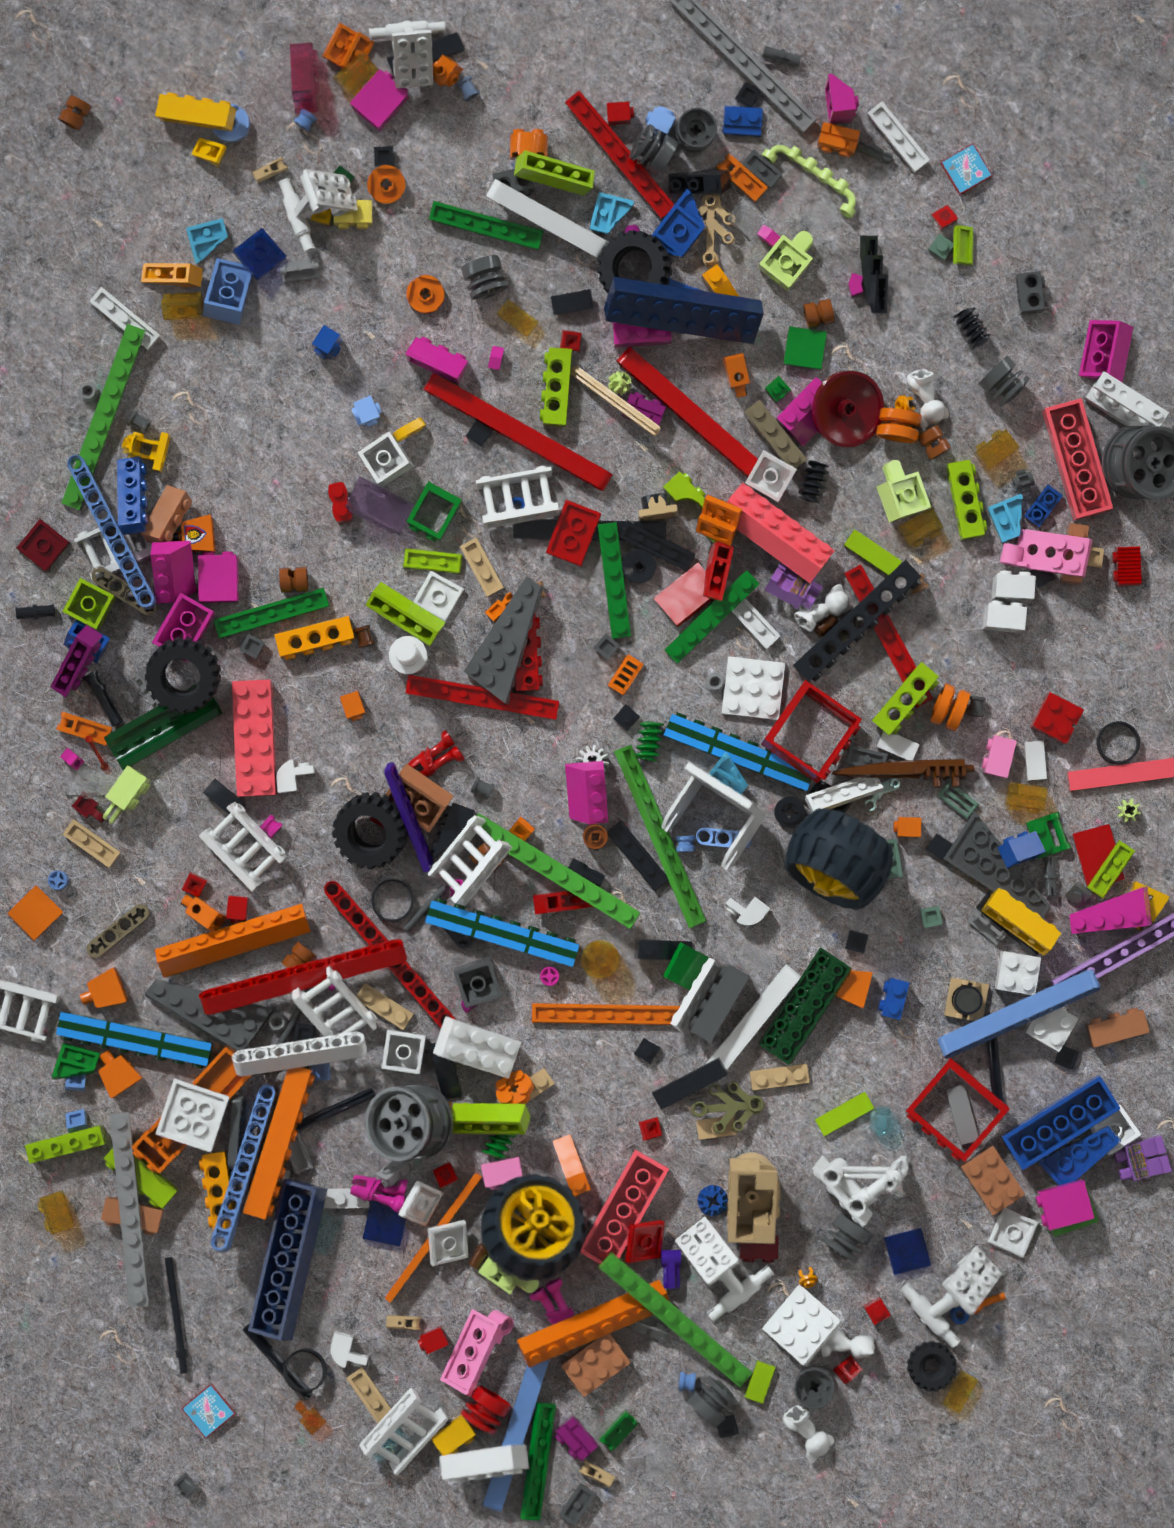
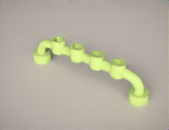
M776 145L770 150H764L761 156L772 165L778 158L776 154L783 153L789 160L801 165L805 171L817 176L821 182L833 187L837 193L846 196L848 204L843 203L839 209L842 215L851 219L856 213L854 209L856 198L851 190L848 189L849 183L841 178L839 181L833 179L832 176L834 174L828 168L823 170L817 168L818 162L814 158L808 157L806 160L801 157L802 151L798 147L793 146L790 149L784 145Z

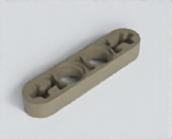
M98 566L92 570L91 577L93 582L147 616L153 615L157 611V603L152 610L146 611L140 605L137 606L138 602L136 600L129 601L127 594L131 592L128 583L108 569ZM103 571V575L107 579H109V576H112L107 586L104 585L106 583L104 579L100 578L97 580L96 572L101 573ZM112 582H121V589L118 591L112 590ZM146 595L142 600L149 604L151 597Z
M143 904L134 906L89 942L86 948L88 955L96 958L106 953L149 918V908ZM138 908L141 910L145 909V917H137L135 920L138 921V923L135 924L134 920L131 917H129V915L132 914V916L134 917L138 913ZM124 919L131 922L130 929L126 931L120 926ZM109 931L114 932L116 935V939L112 943L108 942L105 938ZM101 938L103 943H105L108 947L105 948V946L102 945L98 949L99 954H97L96 952L92 953V945H99L101 943L99 939Z

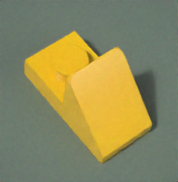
M199 137L191 155L219 167L226 153L227 146Z

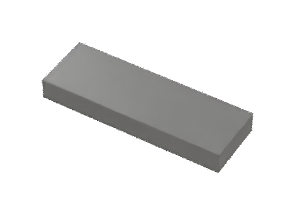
M961 1084L946 1088L960 1145L974 1142L978 1138V1132L965 1085Z

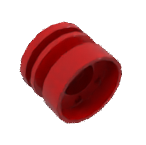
M478 1384L472 1394V1398L477 1403L467 1402L466 1406L471 1411L463 1408L460 1414L477 1429L494 1435L497 1429L491 1424L495 1426L501 1425L495 1416L506 1417L512 1405L495 1392Z

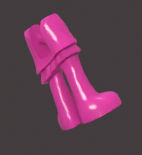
M361 1175L353 1176L352 1184L354 1186L350 1189L351 1195L362 1199L364 1202L366 1200L368 1202L371 1200L389 1206L396 1213L400 1212L404 1203V1194L408 1180L401 1179L397 1185L385 1188L381 1183L382 1179L376 1180V1177ZM376 1191L381 1192V1193H384V1194H388V1195H390V1196H386V1195L379 1194V1193H377Z
M560 1277L545 1284L559 1310H556L544 1286L537 1288L535 1292L529 1295L532 1301L541 1302L547 1311L544 1315L548 1317L547 1320L552 1325L575 1316L572 1307H568L561 1294L562 1280Z

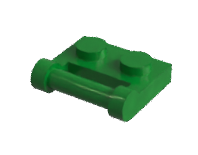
M1059 811L1026 822L1028 832H1037L1046 851L1038 856V859L1071 848L1070 843H1067L1059 820ZM1052 820L1060 843L1057 847L1054 845L1047 825V821Z

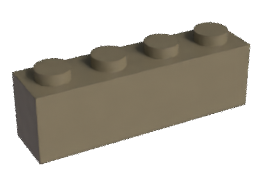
M758 400L745 410L744 416L778 459L796 469L806 463L807 459L761 400Z

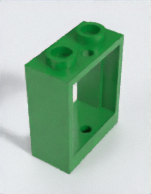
M428 481L406 521L409 524L408 528L416 533H419V531L426 534L425 537L433 542H436V540L441 542L463 502L462 499ZM428 493L453 505L438 533L414 520Z

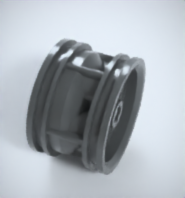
M1127 426L1115 432L1106 443L1102 454V472L1108 486L1119 496L1130 499L1163 500L1173 496L1174 430L1162 426ZM1151 441L1155 443L1157 447L1156 451L1152 449ZM1135 447H1138L1142 454L1137 460L1133 457ZM1140 469L1142 477L1135 481L1134 472ZM1156 474H1158L1157 477H1156V479H1155L1154 482H1153V477H1154Z
M419 1084L386 1088L372 1099L367 1108L365 1116L366 1135L373 1149L388 1160L405 1161L428 1158L439 1153L447 1145L453 1130L452 1110L443 1094L431 1086ZM401 1102V1109L399 1112H397L396 1108L398 1104ZM416 1104L421 1109L418 1117L412 1114V1109ZM417 1126L423 1130L421 1139L417 1138L414 1134V1129ZM399 1136L404 1138L405 1145L400 1141Z

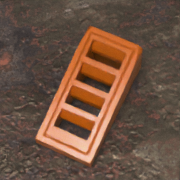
M628 654L607 686L624 696L644 664ZM628 661H630L631 663H633L634 665H636V666H638V667H637V669L635 670L634 668H632L631 666L627 665L626 663H627ZM625 667L626 669L633 672V675L631 676L628 673L624 672L623 668ZM619 674H622L623 676L627 677L629 681L626 682L622 678L618 677ZM617 680L620 683L624 684V689L619 685L615 684L614 682Z

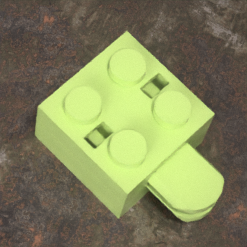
M801 231L792 241L782 235L760 262L758 269L788 292L812 263L813 258L806 253L813 244L812 235L807 231Z
M892 460L884 464L882 469L887 482L876 488L889 523L931 508L919 472L905 476L900 461Z
M127 765L105 796L112 804L104 813L103 818L107 820L115 808L119 806L109 820V823L113 824L123 810L128 812L131 809L134 810L140 802L137 799L141 794L145 795L149 790L151 780Z
M489 1256L478 1271L509 1294L512 1293L516 1286L527 1293L535 1292L539 1286V1280L526 1281L504 1273L501 1267L491 1261Z

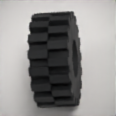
M934 1341L923 1342L920 1346L917 1345L915 1350L909 1354L910 1358L907 1361L909 1376L921 1389L937 1392L939 1389H945L948 1384L950 1385L952 1379L956 1376V1359L949 1348L942 1343ZM928 1359H936L939 1362V1370L936 1373L930 1374L926 1372L924 1365Z

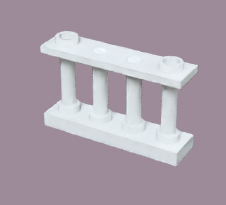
M1105 371L1097 383L1093 384L1084 399L1125 426H1161L1169 414L1168 411Z
M539 466L535 470L496 477L483 476L476 480L477 490L483 489L487 508V514L482 516L484 529L560 516L558 502L554 503L551 501L547 477H553L551 467ZM540 479L544 500L542 505L535 506L532 504L528 481ZM521 482L525 507L516 510L513 507L509 484ZM502 486L506 505L505 512H495L491 493L492 487Z
M99 528L91 532L86 530L77 534L78 537L74 541L78 545L83 543L94 568L102 566L114 574L121 571ZM98 535L101 536L112 560L110 561L111 564L106 567L100 564L90 542V539ZM124 535L138 563L151 558V543L145 540L146 549L139 551L135 548L130 535ZM131 561L127 562L125 569L133 566L134 563ZM103 571L101 573L96 572L97 580L106 578L103 575Z
M233 802L226 807L231 813L215 829L209 827L199 837L253 891L263 883L260 880V876L273 862L277 860L280 864L288 856L285 854L284 849L276 845L248 816L241 804ZM237 818L244 827L228 843H225L220 838V834ZM250 832L257 841L242 857H238L233 852V848ZM263 846L271 855L255 871H252L246 862Z
M475 815L468 820L465 828L441 858L432 865L428 873L430 877L437 879L442 877L455 891L451 899L456 904L463 906L468 904L513 848L508 842L501 840L496 842L482 828L486 820ZM476 833L490 846V850L485 856L470 842ZM464 848L478 861V865L473 871L458 857ZM452 863L467 876L461 886L447 872Z
M330 966L326 968L327 979L307 993L302 992L299 987L292 991L293 1002L324 1037L356 1032L367 1024L373 1031L377 1029L375 1014L365 1008L342 981L339 972L333 971ZM332 984L339 990L338 993L319 1006H314L311 1002L313 997ZM344 997L351 1004L331 1019H326L323 1016L322 1012ZM357 1011L362 1019L344 1031L337 1032L334 1029V1025L353 1012Z
M0 979V989H4L5 993L0 1012V1029L29 1036L31 1041L38 1043L48 1040L49 1036L42 1035L49 1008L53 1003L59 1002L60 995ZM16 993L23 994L22 998H24L17 1026L5 1025L13 996ZM37 998L41 999L42 1008L34 1033L24 1030L31 1001Z
M410 1388L359 1445L365 1456L371 1458L375 1453H378L389 1460V1465L394 1474L398 1476L439 1429L445 1425L448 1417L441 1407L434 1413L421 1405L422 1401L414 1389ZM414 1410L429 1419L422 1427L408 1419V1416ZM403 1424L416 1433L410 1441L395 1433L400 1425ZM389 1438L403 1447L397 1455L382 1447Z

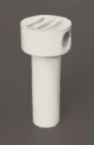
M404 636L397 639L391 645L389 651V661L393 668L403 675H415L421 672L428 660L424 644L412 636Z

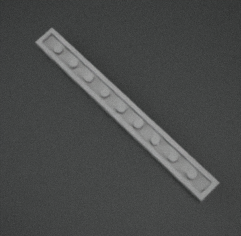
M669 0L802 133L817 120L697 0Z
M130 1112L110 1114L129 1308L149 1306L135 1157L132 1153L134 1150L131 1148L133 1146Z

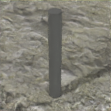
M442 885L403 928L409 932L429 911L431 901H436V898L440 899L447 889Z

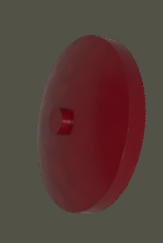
M853 370L836 372L826 378L815 393L812 404L814 425L819 434L833 445L840 447L859 446L876 433L878 425L882 422L879 419L880 409L884 408L883 395L877 383L862 372Z

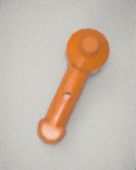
M1001 1292L985 1298L973 1314H978L983 1307L1005 1300V1293Z

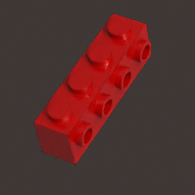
M535 613L532 619V628L528 632V641L521 665L517 669L515 676L516 692L539 691V686H543L542 675L538 674V667H542V657L538 656L537 648H541V637H537L536 629H540V617L536 618Z

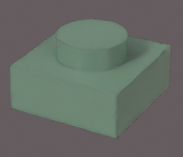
M938 234L928 251L944 261L953 248V242Z
M939 905L920 909L923 928L943 924Z

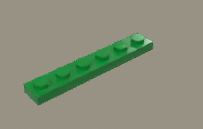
M433 201L428 218L432 222L538 251L544 233L542 230Z
M617 522L598 524L612 639L630 637Z
M746 570L724 591L722 601L715 600L664 650L678 664L760 583Z
M321 588L215 619L214 624L218 638L221 639L330 606L325 589Z
M536 1402L528 1458L529 1469L526 1472L520 1519L523 1520L541 1519L556 1404Z

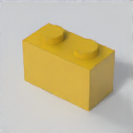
M460 1415L441 1428L431 1440L443 1456L456 1454L459 1451L458 1447L462 1444L466 1446L474 1441L475 1438L473 1436L476 1435V1431L468 1420Z

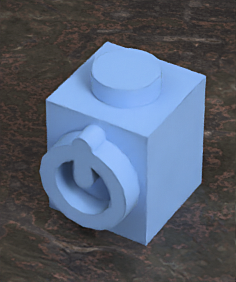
M658 106L654 108L653 112L649 111L645 122H647V126L651 124L655 127L654 132L657 129L661 130V136L664 137L669 135L676 117H674V113L671 110Z
M371 395L353 402L355 407L351 408L358 425L362 424L363 426L371 427L378 423L377 420L381 419L379 416L382 413L378 402L374 404Z

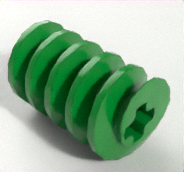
M651 721L640 723L644 730H640L639 734L643 737L638 738L637 741L642 743V745L636 746V749L641 752L636 753L635 756L641 760L659 762L654 759L655 756L660 755L655 749L661 748L656 742L662 741V738L658 737L657 734L663 733L658 727L664 726V724Z
M495 1134V1136H489L488 1138L492 1143H485L489 1150H482V1152L497 1160L499 1158L505 1159L506 1155L503 1151L509 1152L510 1150L506 1144H513L509 1137L515 1138L516 1134Z

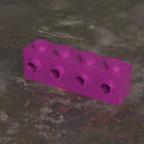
M86 625L75 637L50 688L65 698L72 690L77 691L82 683L79 681L80 678H84L88 672L86 667L90 666L95 658L93 653L96 654L102 645L99 642L103 635Z

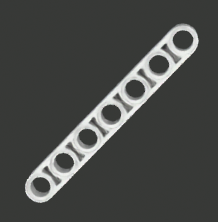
M496 179L486 195L490 199L597 258L599 255H602L603 251L601 249L603 246L609 244L605 239Z
M786 964L707 1063L720 1057L727 1070L797 983L801 975Z
M351 1032L239 1050L232 1055V1061L237 1075L248 1076L360 1058L367 1053V1047L362 1033Z

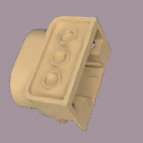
M745 1153L737 1158H730L727 1210L728 1242L775 1244L776 1219L780 1217V1181H777L778 1170H776L768 1158L759 1153Z

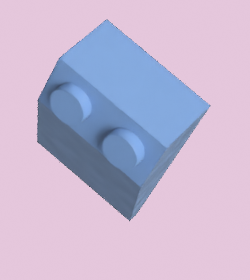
M217 258L204 300L203 316L240 325L254 267Z

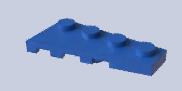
M1106 1126L1039 1160L1038 1163L1058 1185L1074 1182L1113 1149L1121 1139L1109 1126Z

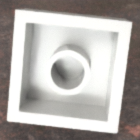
M390 431L358 452L371 475L382 488L414 467Z
M1000 571V573L993 577L992 600L1031 602L1034 600L1036 576H1031V572H1019L1017 575H1012V571Z
M1003 601L988 603L984 607L982 630L1022 633L1026 625L1027 607H1022V603L1011 602L1009 605H1003Z
M1001 951L994 989L1034 995L1036 993L1041 957Z
M1060 1008L1029 1022L1023 1032L1056 1052H1060L1078 1018Z
M387 1030L381 1069L421 1074L426 1035Z

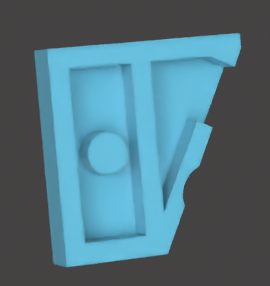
M599 192L589 230L608 235L631 209L634 201Z
M1022 493L987 508L1001 543L1020 536Z
M727 752L723 754L709 773L710 776L740 795L748 786Z

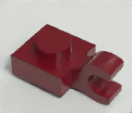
M84 791L71 806L86 819L92 815L101 823L105 820L103 814L96 809L99 803Z

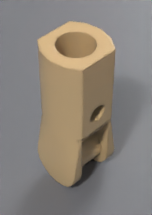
M283 157L252 172L258 184L288 169L283 163ZM276 165L278 169L273 172L271 167Z
M387 1315L386 1328L421 1330L419 1324L422 1317ZM406 1319L412 1320V1326H406Z
M584 1460L585 1464L582 1469H579V1472L610 1488L615 1476ZM591 1467L596 1469L594 1475L589 1473Z

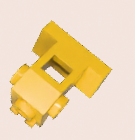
M133 432V434L127 435V438L123 439V454H126L127 458L140 457L141 459L154 461L152 469L155 472L162 473L171 436L168 433L161 432L159 441L145 439L144 434ZM142 443L152 445L150 455L140 453Z

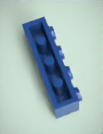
M140 457L117 460L118 527L123 535L146 532L145 524H148V516L145 513V508L148 507L147 497L145 496V491L148 490L145 480L147 466Z

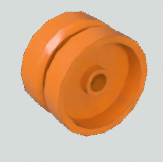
M897 408L880 409L879 419L885 424L878 425L877 437L901 443L918 442L919 432L914 428L921 425V414Z
M945 683L933 706L930 722L940 725L945 717L948 716L945 727L955 732L964 715L971 693L960 690L955 699H953L955 686Z

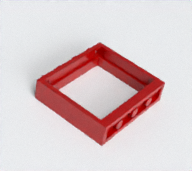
M805 680L761 745L818 784L821 779L825 781L830 774L829 767L831 764L834 766L841 758L839 755L842 749L845 751L850 745L851 741L849 738L852 734L856 736L861 728L859 723L862 719ZM804 695H807L850 725L819 772L773 741Z
M950 1058L906 1109L908 1113L906 1117L913 1123L918 1121L923 1126L921 1129L927 1135L933 1134L937 1138L936 1142L944 1149L948 1147L953 1151L951 1155L960 1162L962 1159L965 1162L1010 1110V1107ZM949 1068L1000 1110L965 1153L915 1111V1108Z

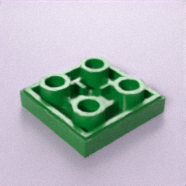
M789 326L783 365L821 370L827 332Z
M680 942L663 977L690 991L693 981L697 979L702 966L709 957Z

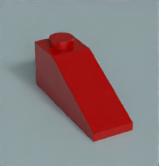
M718 541L711 546L706 567L704 597L722 601L734 546Z
M570 891L533 895L535 915L594 907Z

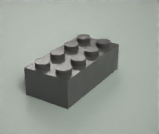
M730 964L727 967H722L718 974L720 976L718 983L713 982L708 991L710 993L708 1000L703 999L698 1008L701 1010L697 1017L694 1015L689 1023L691 1032L710 1043L750 977Z

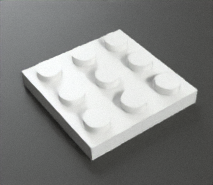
M728 656L721 714L778 720L785 663Z
M174 1079L156 1134L212 1152L230 1096Z
M798 1285L762 1329L806 1367L843 1322L804 1287Z

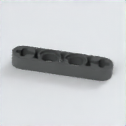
M235 1095L231 1105L227 1164L228 1169L232 1171L245 1135L247 1098L242 1095Z

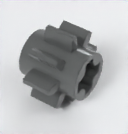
M1025 469L1016 471V476L1012 477L1015 490L1021 489L1022 493L1031 491V486L1035 485L1031 471L1026 472Z

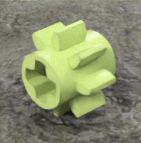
M617 371L608 378L611 381L608 387L616 395L620 394L622 396L631 390V386H629L631 378L627 373Z
M1130 799L1129 803L1122 800L1123 805L1116 807L1120 810L1118 817H1125L1124 822H1127L1128 818L1136 821L1134 816L1141 814L1137 811V807L1140 804L1134 805L1133 799ZM1126 806L1132 807L1131 815L1125 814Z

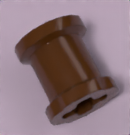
M370 625L353 630L357 634L359 648L375 644L369 631Z

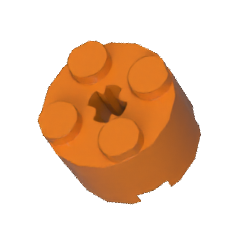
M514 129L513 134L510 135V160L514 161L525 150L548 157V136L544 134V130L533 129L532 132H525L524 129Z

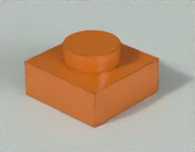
M520 817L510 828L509 832L526 841L535 828L524 818Z

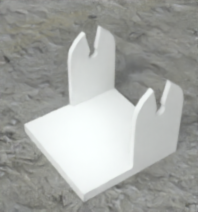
M688 762L685 769L692 776L666 814L661 828L666 832L673 828L702 785L749 814L750 818L723 859L721 867L727 871L740 857L766 816L753 802Z

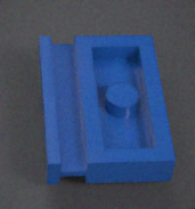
M725 106L723 135L761 137L763 108Z

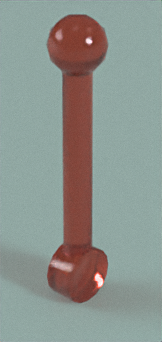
M89 735L86 736L85 741L90 744L100 761L101 769L106 771L108 763L103 761L92 742L93 738Z

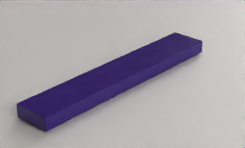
M394 762L387 763L383 771L422 870L423 872H428L431 870L434 860Z

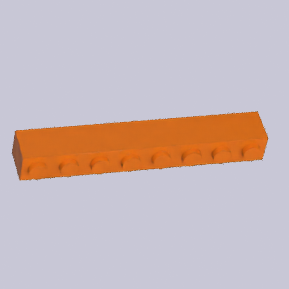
M298 904L155 949L156 960L165 978L309 933L311 930L302 904Z
M303 1067L287 1070L243 1211L245 1214L268 1220V1217L273 1215L275 1206L272 1204L274 1198H278L281 1189L278 1185L280 1179L283 1180L286 1174L285 1162L290 1160L292 1154L290 1146L292 1142L296 1141L298 1135L296 1127L298 1123L301 1124L304 1112L301 1111L303 1105H307L309 1100L308 1088L313 1086L315 1080L313 1070Z
M660 1280L650 1283L654 1289L669 1301L667 1292ZM626 1293L520 1338L517 1342L528 1368L654 1314L632 1295Z

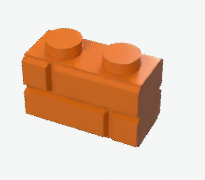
M823 122L817 147L822 152L831 153V151L839 152V156L849 158L850 155L854 156L860 131Z

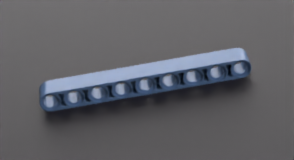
M71 456L67 461V466L136 601L142 608L152 609L156 605V597L125 536L119 529L118 523L90 468L81 456ZM81 461V467L73 469L74 462ZM86 477L90 478L89 485L82 486V480ZM98 494L99 500L96 503H91V496ZM102 511H107V518L100 520L99 514ZM116 528V534L109 537L107 535L108 530ZM119 545H125L123 553H116V548ZM130 561L133 562V569L125 570V564ZM141 578L143 581L142 585L138 588L134 587V581ZM150 595L151 602L146 605L143 604V597Z
M1094 970L1084 971L938 1038L937 1041L944 1058L956 1056L1100 990L1101 986Z
M263 1085L258 1091L213 1231L211 1246L219 1253L228 1252L232 1246L279 1095L271 1085ZM267 1091H272V1097L265 1099L264 1094ZM266 1109L267 1114L262 1118L259 1117V1111ZM257 1127H260V1134L257 1136H253V1130ZM255 1146L254 1153L247 1154V1148ZM248 1164L249 1170L246 1173H241V1167ZM243 1183L242 1190L236 1192V1184ZM236 1201V1209L229 1210V1204ZM226 1220H231V1226L228 1229H223V1223ZM225 1239V1245L218 1248V1240Z
M549 1360L530 1368L526 1367L502 1446L523 1445ZM513 1475L491 1477L483 1507L498 1512L502 1511Z

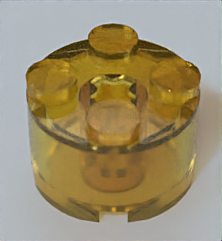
M596 940L589 943L581 955L583 969L588 975L597 979L607 978L614 974L620 962L616 947L604 940ZM603 954L606 962L598 965L595 956Z

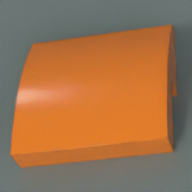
M338 23L322 57L358 75L375 41H370V38L362 33L355 32L344 24Z
M707 495L704 499L702 513L698 518L696 532L731 546L738 528L742 508Z
M36 885L7 915L35 941L63 914V911Z

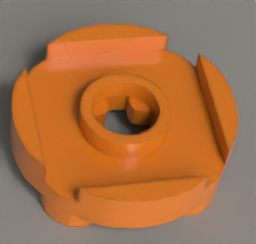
M382 165L374 169L369 175L367 187L375 200L380 203L389 204L402 196L405 191L406 181L399 169L391 165ZM385 179L392 182V186H389L388 190L381 186V182H384Z
M421 275L409 283L406 296L410 307L416 312L429 314L436 312L442 306L445 292L437 278L430 275ZM425 290H428V293L431 294V296L427 297V299H423V296L420 295V293L424 292Z
M521 1070L512 1072L509 1079L505 1077L499 1079L495 1085L497 1088L496 1097L502 1104H526L531 1099V1092H534L533 1081ZM518 1087V1088L516 1089L517 1092L514 1093L512 1090H513L514 1088Z

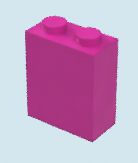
M381 69L376 72L350 102L351 108L379 132L409 99V94L407 93L409 90L407 88H395L394 77L388 71L383 72Z
M203 552V555H198L200 603L239 602L238 556L234 555L233 552H222V555H214V552Z
M1082 1179L1037 1191L1036 1203L1038 1208H1042L1043 1215L1040 1216L1043 1227L1046 1226L1048 1230L1094 1219L1085 1181Z

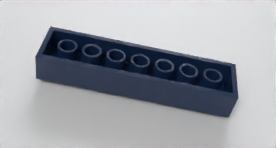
M613 277L604 306L606 322L754 344L764 315L761 300Z
M283 1179L248 1331L280 1341H292L328 1189L298 1180Z

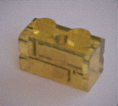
M360 52L333 79L346 95L356 96L362 90L361 86L366 82L368 83L379 69L365 53Z
M202 292L163 294L161 302L163 319L202 318Z
M1007 429L1004 431L997 430L991 435L992 439L986 443L984 440L975 447L977 451L974 452V455L987 472L1019 449V445Z
M931 508L900 525L898 530L908 547L914 546V548H917L924 544L923 540L929 536L931 539L941 534L940 530L944 527L934 509Z
M1008 782L1004 805L1009 806L1008 810L1020 811V808L1028 809L1027 813L1039 814V811H1044L1048 788Z
M63 1190L39 1198L40 1202L37 1205L40 1213L45 1215L46 1220L43 1222L47 1232L50 1231L51 1235L75 1227Z

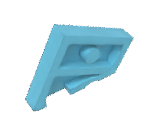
M223 218L186 228L196 264L201 262L228 237Z

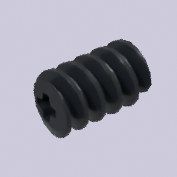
M975 307L966 308L953 316V318L959 317L956 321L957 325L963 324L960 331L967 330L963 336L965 338L971 337L967 343L974 344L971 348L972 350L986 343L991 336L990 333L984 334L987 327L980 328L983 321H976L979 314H972Z
M810 460L808 464L811 467L805 470L809 475L803 476V479L807 482H801V486L804 489H799L798 493L801 496L798 497L808 502L820 503L816 496L823 495L818 490L825 489L821 482H827L823 475L830 474L826 470V467L829 466Z

